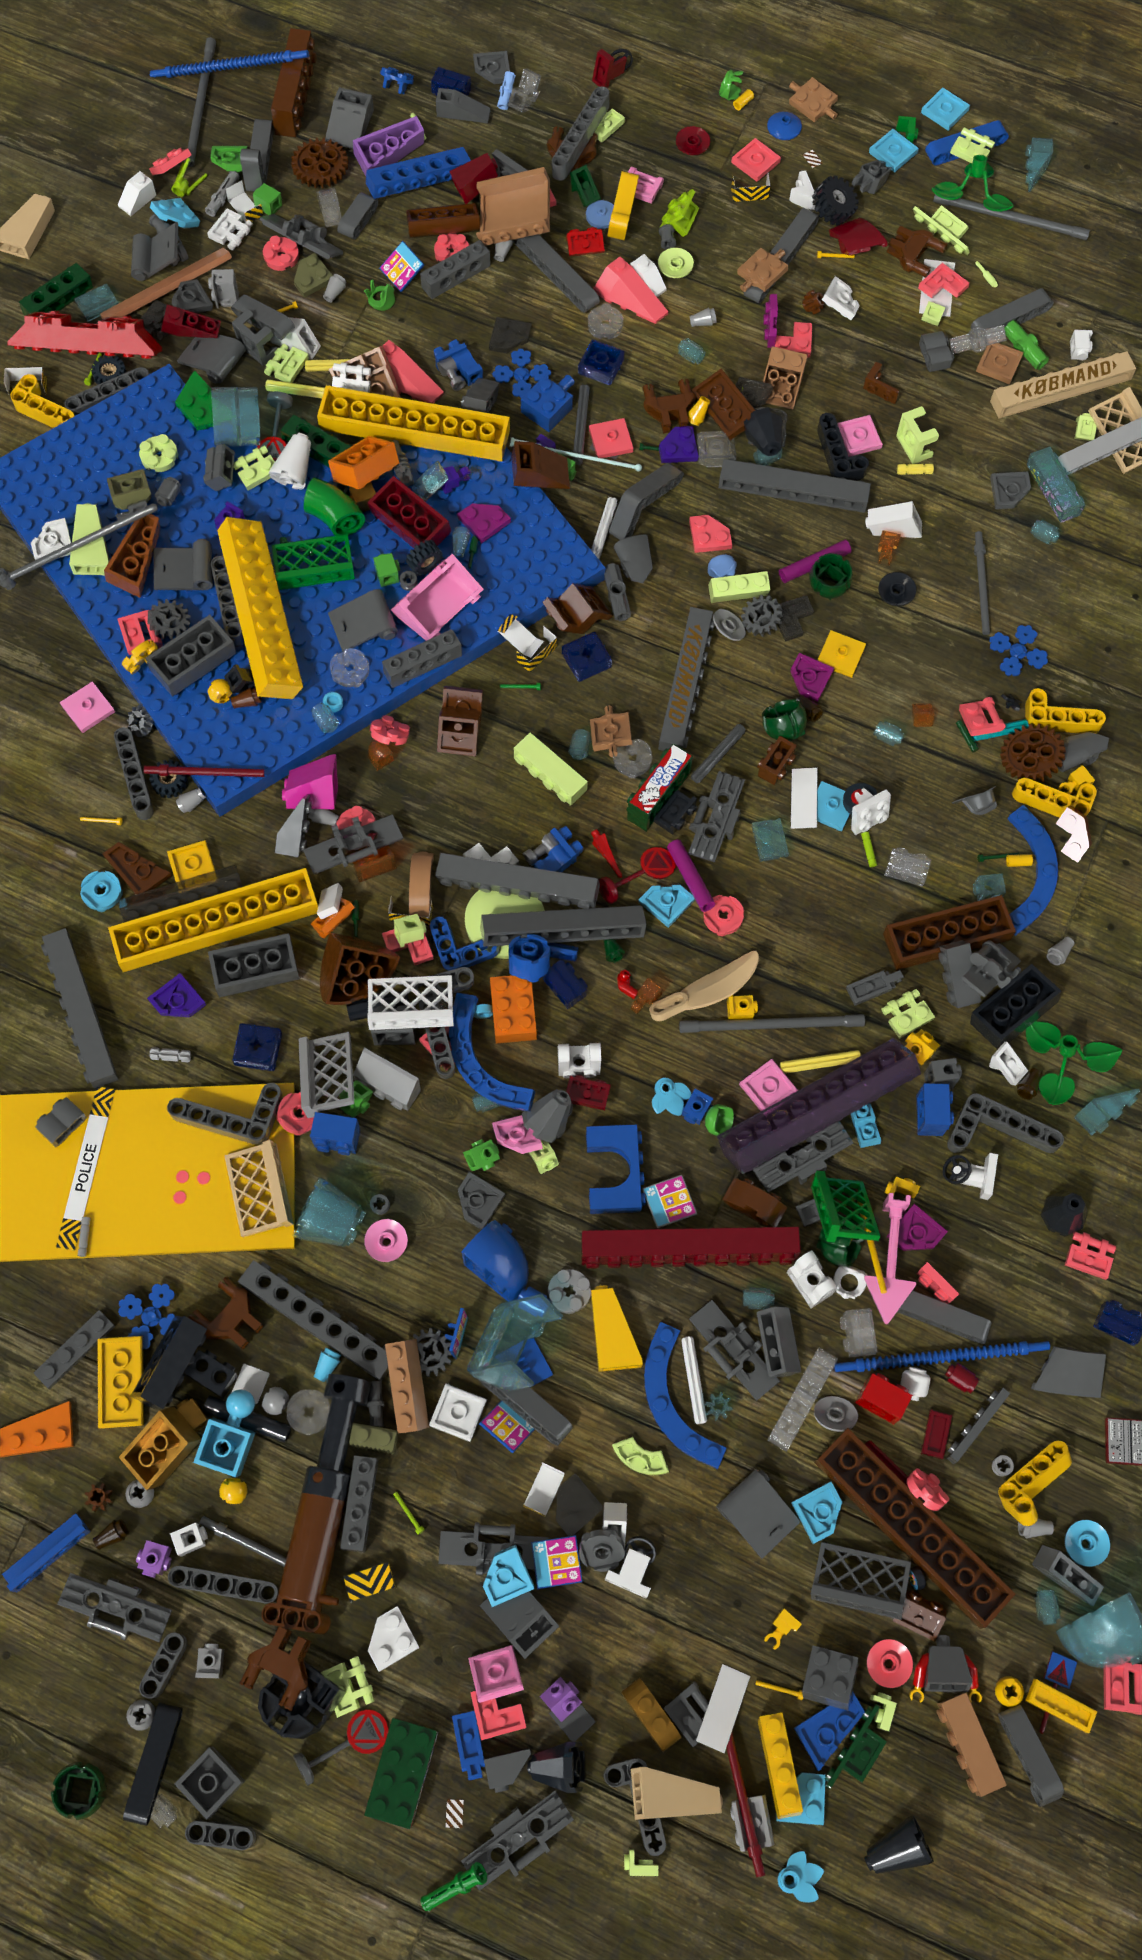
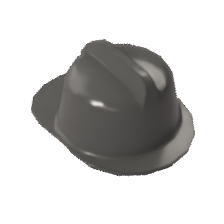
M993 788L951 803L963 802L969 811L975 815L986 814L997 807Z

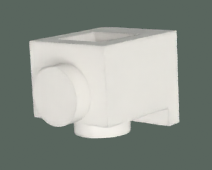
M1074 330L1070 340L1071 359L1086 360L1088 358V352L1092 350V341H1090L1093 334L1092 330Z
M193 1523L170 1533L176 1553L181 1557L206 1546L204 1540L208 1539L204 1526L200 1527L198 1523ZM194 1535L196 1538L195 1542L190 1544L188 1538Z

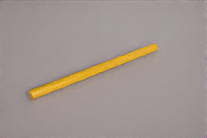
M860 1213V1216L866 1220L867 1217ZM867 1240L880 1292L884 1294L887 1292L874 1240Z

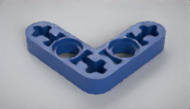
M436 917L430 923V929L441 963L447 971L471 967L494 958L499 953V946L492 947L491 952L485 950L488 946L483 947L482 940L458 949L450 924L446 919ZM439 923H442V931L445 935H441V932L436 929ZM450 940L451 946L443 950L441 948L442 942ZM477 948H480V949L482 950V951H481V953L483 954L482 956H481V954H480V952H479V950H478ZM471 950L476 952L473 960H466L467 952ZM449 954L451 955L452 959L456 961L454 962L453 967L447 965L450 963V959L447 956Z

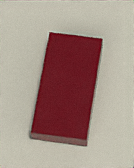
M929 1410L920 1454L941 1460L944 1458L952 1415Z

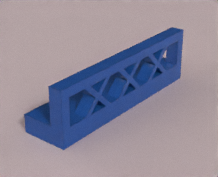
M77 1513L2 1574L8 1582L7 1588L11 1592L18 1593L91 1532Z

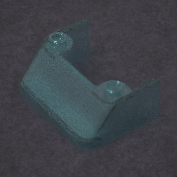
M543 1294L498 1305L489 1318L467 1366V1371L474 1378L506 1391L533 1386L534 1382L517 1366L518 1360L527 1340L539 1337L544 1331L546 1322L560 1320L563 1315Z

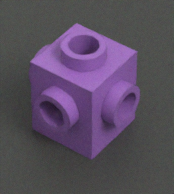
M146 1540L144 1549H140L137 1555V1568L143 1569V1575L153 1578L156 1577V1574L163 1575L164 1571H168L172 1558L169 1556L172 1548Z
M561 1677L540 1696L561 1722L582 1703L576 1696L579 1693L577 1688L571 1681L566 1684Z

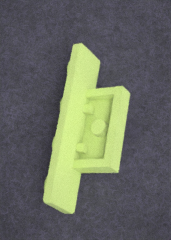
M942 205L931 218L916 206L913 208L914 217L918 222H925L928 225L927 228L934 234L938 232L941 235L940 238L944 242L952 243L958 253L966 255L970 253L968 247L959 240L968 230V226Z

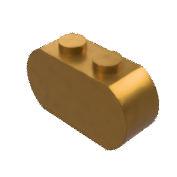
M640 1678L621 1692L662 1752L682 1738Z

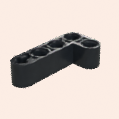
M831 413L822 414L819 419L817 433L831 476L853 481L863 479L868 469V459L862 455L848 457L835 416Z

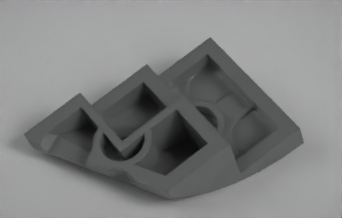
M1054 1346L1047 1362L1041 1368L1042 1374L1038 1381L1032 1384L1031 1389L1055 1394L1101 1398L1106 1354L1083 1352L1072 1347Z

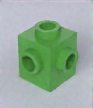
M358 1080L353 1082L355 1104L339 1107L353 1118L360 1113L364 1114L370 1106L368 1101L373 1093L372 1090ZM343 1090L339 1097L341 1099L348 1098V1092Z
M483 1139L471 1144L473 1148L463 1152L471 1172L480 1168L485 1171L495 1166L494 1161L500 1159L498 1147L492 1140L486 1142Z

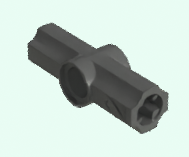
M614 563L608 564L605 567L604 573L608 600L611 602L615 620L619 622L626 621L631 617L625 592L626 587L621 577L619 565Z

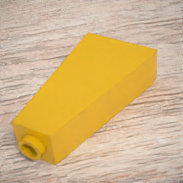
M606 1285L596 1286L595 1290H591L598 1372L642 1368L643 1361L613 1288H608Z

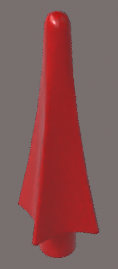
M598 829L592 831L591 835L594 838L592 844L606 859L616 875L622 878V873L614 859L605 833L601 835Z

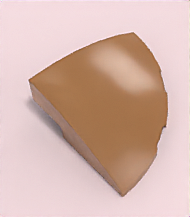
M383 346L344 362L351 366L364 365L366 368H371L370 376L364 375L363 380L371 381L370 393L400 398L399 390ZM333 367L329 369L332 377H340L339 371H333ZM347 373V378L356 379V374Z

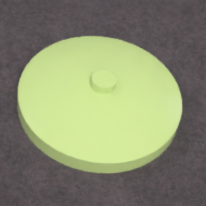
M478 890L470 899L465 911L467 935L472 943L482 940L480 929L481 915L545 911L543 904L538 898L530 897V899H523L515 894L505 896L497 891L486 893ZM509 945L499 946V953L494 958L509 959ZM488 946L485 950L491 952V948L494 946Z

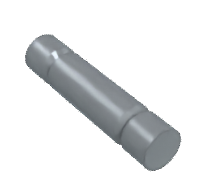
M82 1217L81 1220L82 1225L78 1256L86 1257L87 1255L86 1248L88 1246L90 1217Z

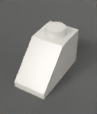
M139 171L127 181L118 203L119 208L130 216L135 214L156 196L153 181Z
M645 254L630 264L656 297L666 291L667 288L656 265Z
M604 1502L603 1530L608 1528L614 1529L623 1540L625 1547L627 1503Z

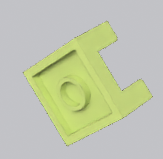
M922 406L902 413L896 434L912 464L931 458L934 453L933 450L927 449L923 451L925 445L937 441L939 437L935 428L921 432L914 421L915 418L926 414Z

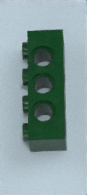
M76 262L20 300L19 304L23 314L28 315L33 312L50 313L51 311L62 310L93 288L90 275Z
M294 414L280 430L282 440L286 444L294 434L303 433L309 437L308 440L311 441L309 457L329 467L328 461L352 446L348 443L345 444L336 436L327 434L320 427L313 426L304 418H299Z

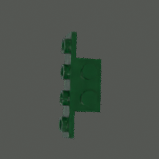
M875 1704L873 1708L868 1706L862 1716L865 1720L862 1727L856 1726L852 1732L850 1739L853 1742L849 1748L844 1746L837 1757L840 1760L839 1765L836 1769L831 1767L825 1777V1780L828 1781L826 1784L828 1789H831L842 1769L863 1783L887 1741L868 1729L880 1708L879 1705Z

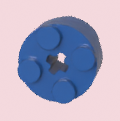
M527 934L525 938L515 937L509 944V973L512 976L528 980L529 982H537L547 974L550 968V946H548L547 940L535 934Z

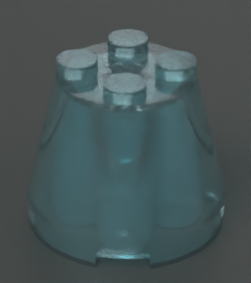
M319 1177L297 1220L296 1225L299 1227L296 1231L294 1230L292 1236L305 1241L341 1247L349 1246L357 1235V1231L354 1229L359 1223L361 1224L366 1212L362 1210L359 1204L331 1182Z

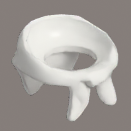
M839 1266L833 1280L837 1286L836 1292L844 1299H855V1297L860 1296L867 1285L864 1280L867 1273L853 1266ZM853 1274L857 1278L858 1286L854 1291H845L841 1287L840 1282L844 1275Z

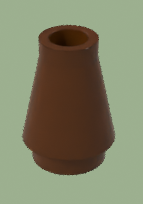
M252 687L231 697L234 709L258 706V703H262L261 697L257 696L256 688Z

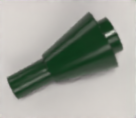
M614 939L604 940L606 960L613 963L619 962L623 958L625 951Z

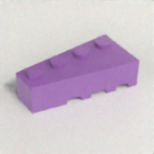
M417 116L353 140L354 155L365 176L366 170L394 164L424 144V129Z

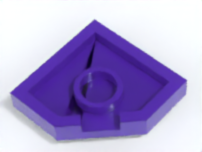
M693 426L674 427L660 442L659 453L661 463L698 461L699 456Z
M181 973L147 998L161 1016L190 1018L206 1006L204 1000Z

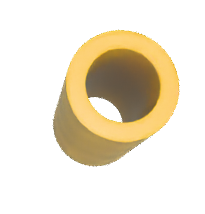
M747 89L733 102L734 108L738 111L741 110L754 98V93Z
M1032 854L1007 855L1006 857L1007 867L1032 866L1033 864Z

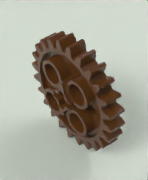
M324 137L322 141L316 138L315 142L309 139L308 144L303 142V147L297 146L298 151H293L294 156H291L293 174L296 175L297 180L301 179L302 184L307 182L308 187L314 184L315 188L318 185L324 188V184L331 187V182L337 184V179L342 180V175H346V170H348V156L346 151H343V146L338 147V142L332 144V139L326 142Z
M1031 723L1028 729L1022 725V731L1014 729L1015 735L1008 734L1009 740L1003 741L1004 746L1001 747L1002 753L1000 757L1002 766L1005 767L1006 773L1010 772L1011 778L1017 776L1018 780L1028 778L1036 782L1037 778H1040L1044 782V776L1052 778L1051 772L1058 773L1057 767L1063 766L1062 761L1065 760L1064 753H1066L1065 747H1063L1064 740H1061L1060 734L1055 735V729L1048 731L1047 725L1043 729H1041L1039 723L1036 728H1033Z

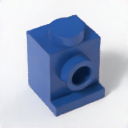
M694 1089L682 1110V1116H684L687 1122L700 1125L712 1104L713 1098ZM695 1104L701 1108L696 1110L693 1108V1105Z

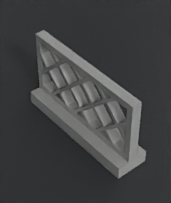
M346 1032L314 1040H308L307 1037L299 1038L301 1108L307 1118L314 1117L315 1112L355 1104L350 1033ZM345 1040V1044L340 1050L334 1047L338 1041ZM325 1045V1049L320 1054L315 1052V1046ZM333 1050L336 1052L331 1060L325 1058L327 1053ZM343 1056L346 1058V1061L340 1067L335 1062ZM322 1060L327 1064L319 1071L316 1069V1066ZM331 1067L336 1068L337 1071L332 1077L326 1075V1072ZM344 1073L347 1075V1078L341 1084L336 1079ZM323 1077L328 1081L320 1088L317 1086V1083ZM332 1084H335L338 1088L332 1095L326 1092ZM343 1090L348 1092V1098L341 1100L337 1098ZM322 1095L329 1098L325 1103L317 1105V1101Z

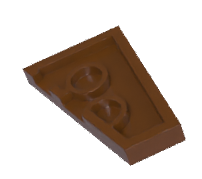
M120 842L102 853L138 899L144 897L172 876L167 870L161 869L152 861L146 860Z

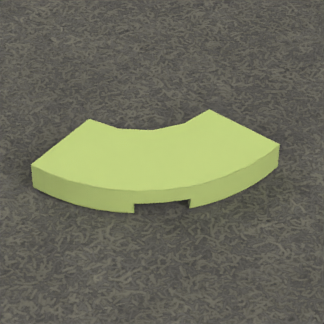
M633 1437L612 1444L616 1455L630 1469L645 1475L669 1473L662 1451L652 1452L644 1450L636 1443Z

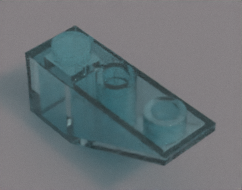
M1032 138L1030 145L1026 147L1028 159L1025 169L1028 170V173L1026 174L1025 183L1028 184V192L1032 191L1049 166L1053 154V139Z
M1138 1088L1095 1098L1074 1118L1091 1136L1097 1131L1101 1134L1109 1126L1107 1122L1111 1118L1116 1120L1123 1113L1121 1109L1125 1105L1130 1107L1138 1100L1136 1095L1141 1090Z

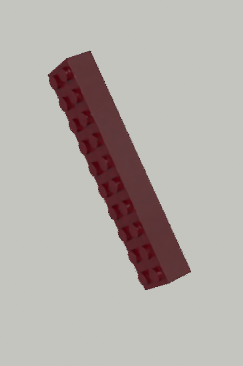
M799 1227L582 1231L581 1235L582 1265H586V1268L590 1269L599 1268V1265H608V1268H619L621 1265L639 1268L642 1267V1264H651V1267H663L664 1264H672L673 1267H683L685 1263H694V1266L697 1267L706 1266L707 1263H715V1266H727L728 1263L746 1266L750 1264L749 1262H758V1265H770L771 1262H779L780 1265H790L796 1261L800 1254Z

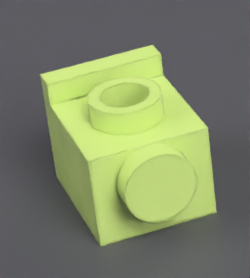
M418 914L394 919V934L400 947H405L406 943L424 939L426 926L424 921H420Z

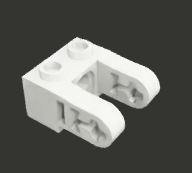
M590 1043L587 1046L558 1044L559 1076L569 1079L570 1076L575 1077L576 1075H584L586 1078L600 1075V1043ZM576 1059H581L585 1063L581 1066H577L574 1064V1061Z
M813 1250L801 1256L794 1266L790 1267L787 1271V1274L810 1308L833 1295L837 1288L832 1278L829 1276L825 1277L821 1271L822 1266ZM814 1276L817 1279L818 1284H809L807 1281V1277Z

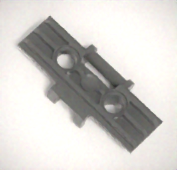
M275 214L260 217L263 225L326 259L343 254L342 250L324 240L327 235V228L313 224L304 219V216L300 214L294 215L290 221ZM301 225L306 228L305 231L299 229Z
M721 771L718 772L710 796L700 797V805L695 819L689 826V829L695 832V836L688 854L715 862L724 836L727 835V839L732 840L735 823L739 821L741 816L740 810L735 809L745 779ZM725 795L729 801L721 803L718 801V797ZM708 806L713 808L708 823L705 824L702 820ZM706 834H712L714 837H708Z
M393 814L364 826L360 825L358 817L352 818V826L339 830L337 825L332 826L334 838L303 850L313 874L343 864L345 868L349 863L372 854L374 856L377 855V849L402 840L403 836ZM370 833H375L378 835V838L372 840V838L367 835ZM368 846V848H365V849H363V850H360V851H358V852H355V853H353V854H350V855L344 857V855L347 854V853H350V852L356 851V850H358V849H360V848H362V847ZM332 848H338V854L335 856H331L329 851Z
M986 941L978 952L971 954L970 960L974 966L961 979L963 983L971 986L972 990H976L980 997H985L996 985L1002 989L1020 973V967H1017L1014 971L1012 970L1021 960L1000 943L997 945L992 941Z
M837 1118L811 1134L804 1128L800 1134L779 1146H773L776 1154L752 1167L767 1193L797 1176L799 1183L802 1185L807 1182V1177L816 1173V1170L826 1171L827 1165L824 1160L853 1144V1141ZM806 1140L808 1143L806 1147L788 1156L786 1154L787 1150ZM823 1140L827 1148L822 1151L818 1150L815 1147V1142ZM779 1163L787 1164L790 1170H781Z
M713 1300L689 1318L691 1323L709 1343L703 1350L710 1353L727 1374L726 1378L728 1380L735 1375L756 1401L780 1382L777 1377L768 1376L767 1365L756 1353L763 1346L759 1340L755 1342L745 1331L747 1326L744 1322H741L735 1328ZM721 1327L726 1331V1336L715 1337L714 1330ZM717 1344H721L738 1366L735 1369L732 1368L715 1347ZM750 1361L753 1363L754 1371L752 1373L744 1372L742 1369L744 1362Z
M475 1522L474 1533L441 1531L438 1564L477 1566L476 1575L487 1574L495 1553L514 1545L522 1548L523 1554L521 1557L526 1569L535 1570L531 1542L549 1539V1537L515 1535V1524H511V1526L479 1525V1522ZM479 1534L510 1536V1543L493 1544L479 1542ZM468 1543H475L478 1547V1551L474 1556H468L465 1553V1546Z
M69 1574L57 1605L90 1616L87 1627H96L121 1637V1640L126 1641L130 1632L160 1642L172 1610L138 1598V1594L140 1595L142 1591L141 1588L118 1583L119 1580L110 1578L105 1586L78 1575ZM91 1593H97L100 1597L99 1603L91 1607L87 1602V1598ZM135 1608H139L142 1612V1617L138 1622H134L132 1619V1613ZM102 1610L124 1618V1627L97 1618L100 1611Z
M556 1791L552 1792L523 1815L518 1807L511 1810L512 1814L497 1824L495 1822L490 1826L494 1836L461 1860L466 1870L470 1869L472 1864L479 1862L485 1868L487 1882L483 1885H476L479 1891L508 1869L511 1870L515 1877L518 1876V1872L544 1852L548 1853L551 1851L545 1841L574 1820ZM540 1818L544 1822L542 1832L536 1833L531 1830L530 1823L533 1819ZM536 1837L539 1844L512 1863L509 1856ZM499 1847L504 1850L505 1858L503 1861L494 1862L492 1860L491 1852L494 1848Z

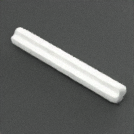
M609 497L607 499L591 549L598 559H600L617 506L616 498Z
M693 1337L682 1338V1347L694 1420L696 1424H704L707 1422L694 1339Z

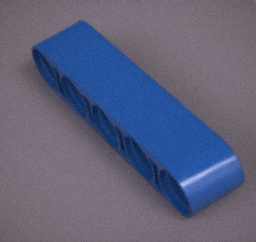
M999 120L972 128L976 131L975 133L990 137V140L995 142L994 147L1003 144L1009 137ZM961 132L930 142L926 146L925 152L932 164L936 166L958 159L959 157L950 153L959 136L966 138V136L961 135ZM974 140L971 141V142H973V143H976V144L980 145V143H978V142H976V141H974Z

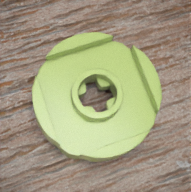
M165 434L151 437L141 442L139 446V456L143 466L147 469H154L155 472H164L171 469L175 465L176 458L178 459L175 443ZM161 451V456L154 455L156 452Z

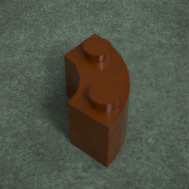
M734 1178L722 1199L734 1211L748 1216L759 1225L765 1227H777L787 1209L781 1203L782 1199L773 1193L768 1194L746 1178L743 1181Z

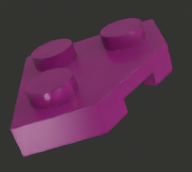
M770 294L769 302L765 303V313L767 314L763 315V325H766L764 340H767V348L775 347L777 294Z
M471 504L457 514L458 519L481 543L511 523V518L498 505Z
M799 653L790 672L800 695L818 702L834 668Z
M913 1204L900 1220L898 1247L903 1251L933 1249L948 1231Z

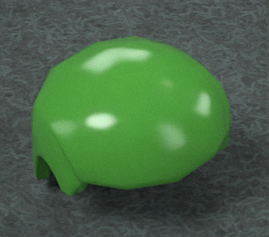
M721 1104L712 1106L705 1117V1126L708 1132L715 1136L725 1137L733 1125V1109Z

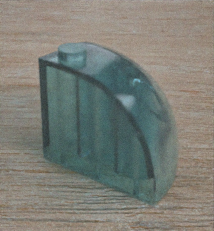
M1130 1592L1056 1631L1067 1651L1086 1665L1095 1668H1114L1129 1661L1132 1665L1142 1661V1614Z

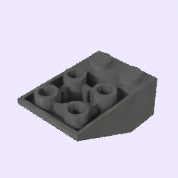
M339 87L333 101L325 141L328 142L332 139V144L338 142L339 146L353 149V140L364 136L373 114L372 95Z
M529 1591L494 1607L491 1606L488 1598L480 1605L524 1659L559 1628V1625Z

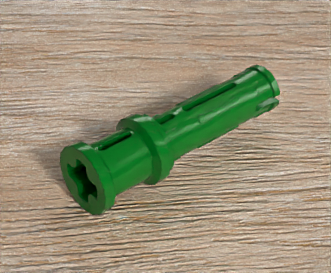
M476 1862L465 1872L460 1871L456 1873L453 1880L421 1897L420 1901L423 1909L429 1912L459 1893L467 1894L474 1886L485 1884L487 1882L485 1868L482 1864Z

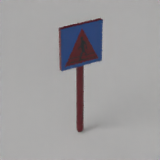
M1052 1651L1044 1679L1053 1682V1688L1056 1690L1058 1685L1070 1689L1077 1662ZM1046 1711L1039 1730L1041 1734L1045 1731L1049 1713Z

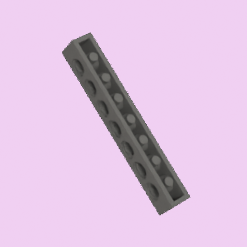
M252 1261L238 1280L242 1287L379 1381H383L389 1372L385 1345L381 1348L375 1344L377 1340L368 1333L365 1335L359 1333V1328L350 1321L346 1324L340 1320L341 1315L333 1309L327 1311L322 1307L324 1304L315 1297L310 1299L305 1296L306 1291L298 1285L294 1287L287 1283L289 1280L282 1274L278 1273L275 1275L270 1272L271 1267L263 1261H260V1263ZM263 1279H271V1284L268 1287H261L260 1284ZM283 1290H287L289 1292L288 1297L284 1300L278 1299V1294ZM298 1303H306L304 1311L297 1312L295 1310ZM317 1314L324 1316V1320L320 1324L313 1323V1318ZM335 1326L342 1328L338 1336L330 1334L331 1329ZM356 1338L360 1341L356 1348L348 1347V1342L351 1339ZM369 1351H376V1359L372 1361L366 1359V1354Z

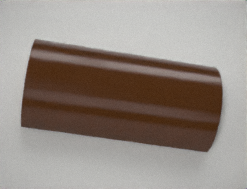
M476 203L406 210L409 238L480 231V219Z

